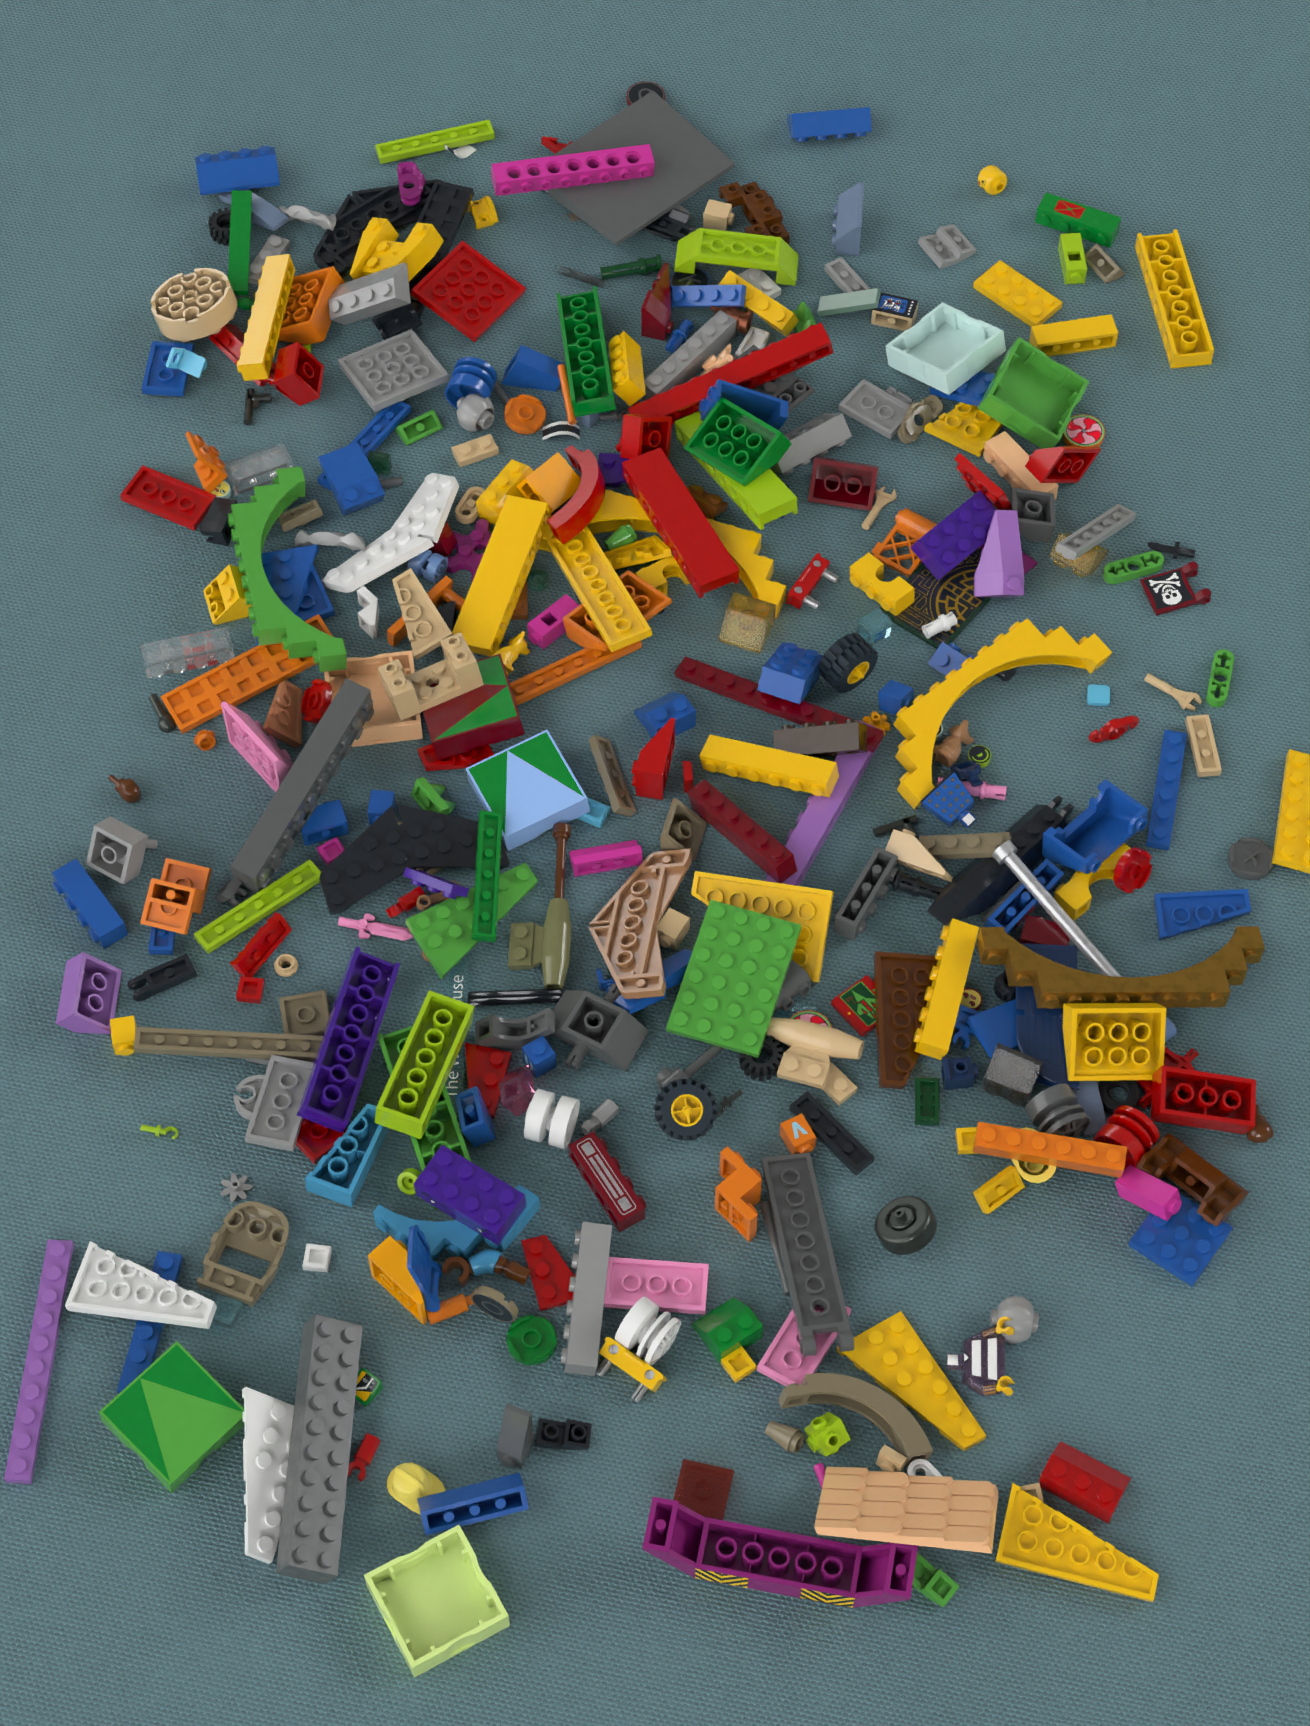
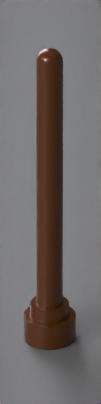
M557 823L553 825L552 834L557 842L555 898L564 899L566 842L571 837V826L566 823Z

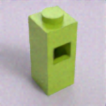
M1081 233L1060 234L1058 251L1064 284L1085 283L1087 265Z

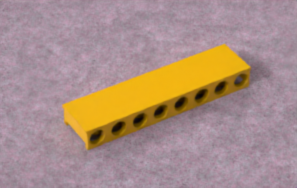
M1174 229L1173 233L1149 236H1142V233H1137L1135 250L1170 368L1211 365L1214 347L1178 230Z
M507 495L452 631L453 635L461 632L472 653L490 657L501 645L547 529L548 523L546 520L551 517L548 503Z

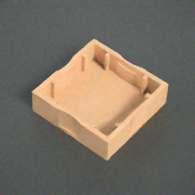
M412 650L379 654L365 658L351 657L347 658L346 669L324 672L325 681L329 682L332 687V700L346 678L371 691L374 714L369 722H365L360 738L354 740L351 745L352 747L423 739L420 713L402 721L400 720L385 692L377 668L399 659L405 676L414 673Z

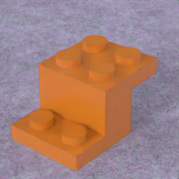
M166 858L160 880L151 878L140 924L187 935L192 913L201 914L212 869Z
M727 1146L720 1152L719 1174L725 1180L715 1187V1210L750 1242L756 1236L758 1215L754 1206L761 1200L762 1177L755 1168H750L744 1163L743 1157L737 1151L733 1152Z

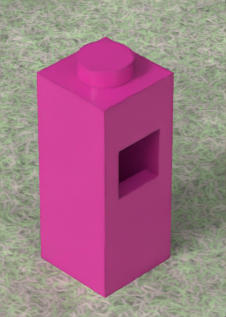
M567 594L527 623V636L534 645L537 644L542 649H545L566 632L562 618L577 608L579 604Z
M1130 1164L1124 1170L1121 1178L1118 1177L1115 1181L1119 1197L1166 1221L1173 1214H1176L1181 1207L1182 1202L1177 1188Z

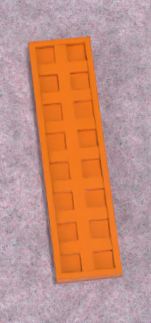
M319 614L305 621L321 632L332 636ZM282 643L258 645L160 697L180 732L184 734L222 714V702L226 701L235 707L315 664L313 656L289 659L288 651L283 650Z

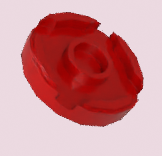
M322 679L313 680L311 682L313 684L312 687H308L305 690L302 698L301 710L305 714L303 719L313 724L320 722L332 701V687L329 682Z
M1137 847L1126 851L1118 860L1114 869L1113 879L1115 886L1125 893H1133V890L1136 888L1140 889L1143 887L1152 871V865L1150 864V859L1152 860L1151 855L1146 850Z

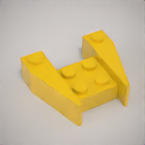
M372 217L362 233L350 276L355 280L401 263H407L408 281H410L435 256L444 240L433 224L417 222L404 243L395 242L399 234L388 219Z

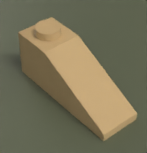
M903 829L902 832L893 830L885 850L898 856L897 864L952 882L953 877L915 837L916 834L907 829Z

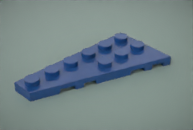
M317 544L262 553V565L267 580L279 599L295 615L299 612V605L302 603L303 594L306 591L308 576L313 570L315 555L317 556L319 552Z

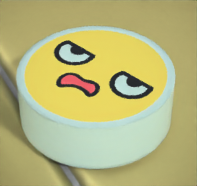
M222 481L211 493L216 495V498L228 499L231 496L230 485L226 481Z

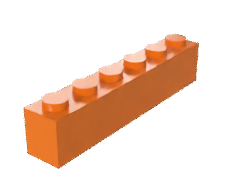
M978 1122L973 1147V1153L1121 1178L1124 1172L1127 1147L984 1122Z

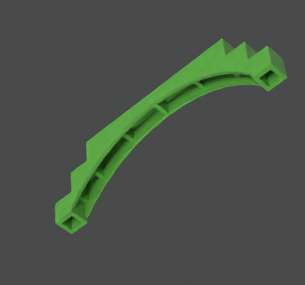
M302 466L276 469V478H273V485L255 486L254 496H250L251 502L231 504V513L228 514L229 527L233 526L234 528L231 529L232 541L237 542L234 545L236 558L240 557L238 569L239 573H243V576H241L242 588L247 589L245 591L246 605L250 604L248 608L249 620L254 621L251 624L252 635L257 637L259 646L282 643L283 650L288 651L289 659L313 656L314 664L318 663L320 672L344 670L347 665V653L343 638H335L321 632L295 615L273 591L263 569L262 550L271 527L288 506L298 498L305 497V478Z

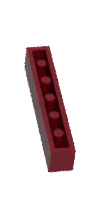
M702 780L687 792L692 810L777 883H783L797 872L793 853L708 781Z

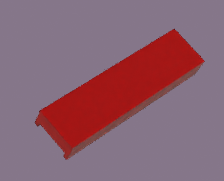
M661 447L622 462L624 480L664 543L670 547L672 556L698 597L702 598L704 593L734 582V584L739 583L740 570Z

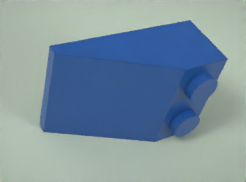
M358 442L318 457L343 516L383 501L385 492Z

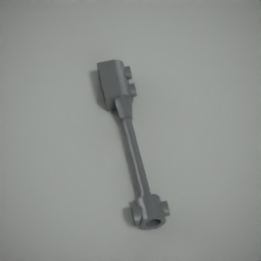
M792 959L774 1013L780 1009L788 1011L793 1006V998L797 994L804 997L811 989V985H809L811 979L808 973ZM715 1045L711 1046L684 1071L679 1068H675L672 1071L669 1067H665L656 1077L658 1089L661 1092V1089L673 1080L689 1079L724 1048Z

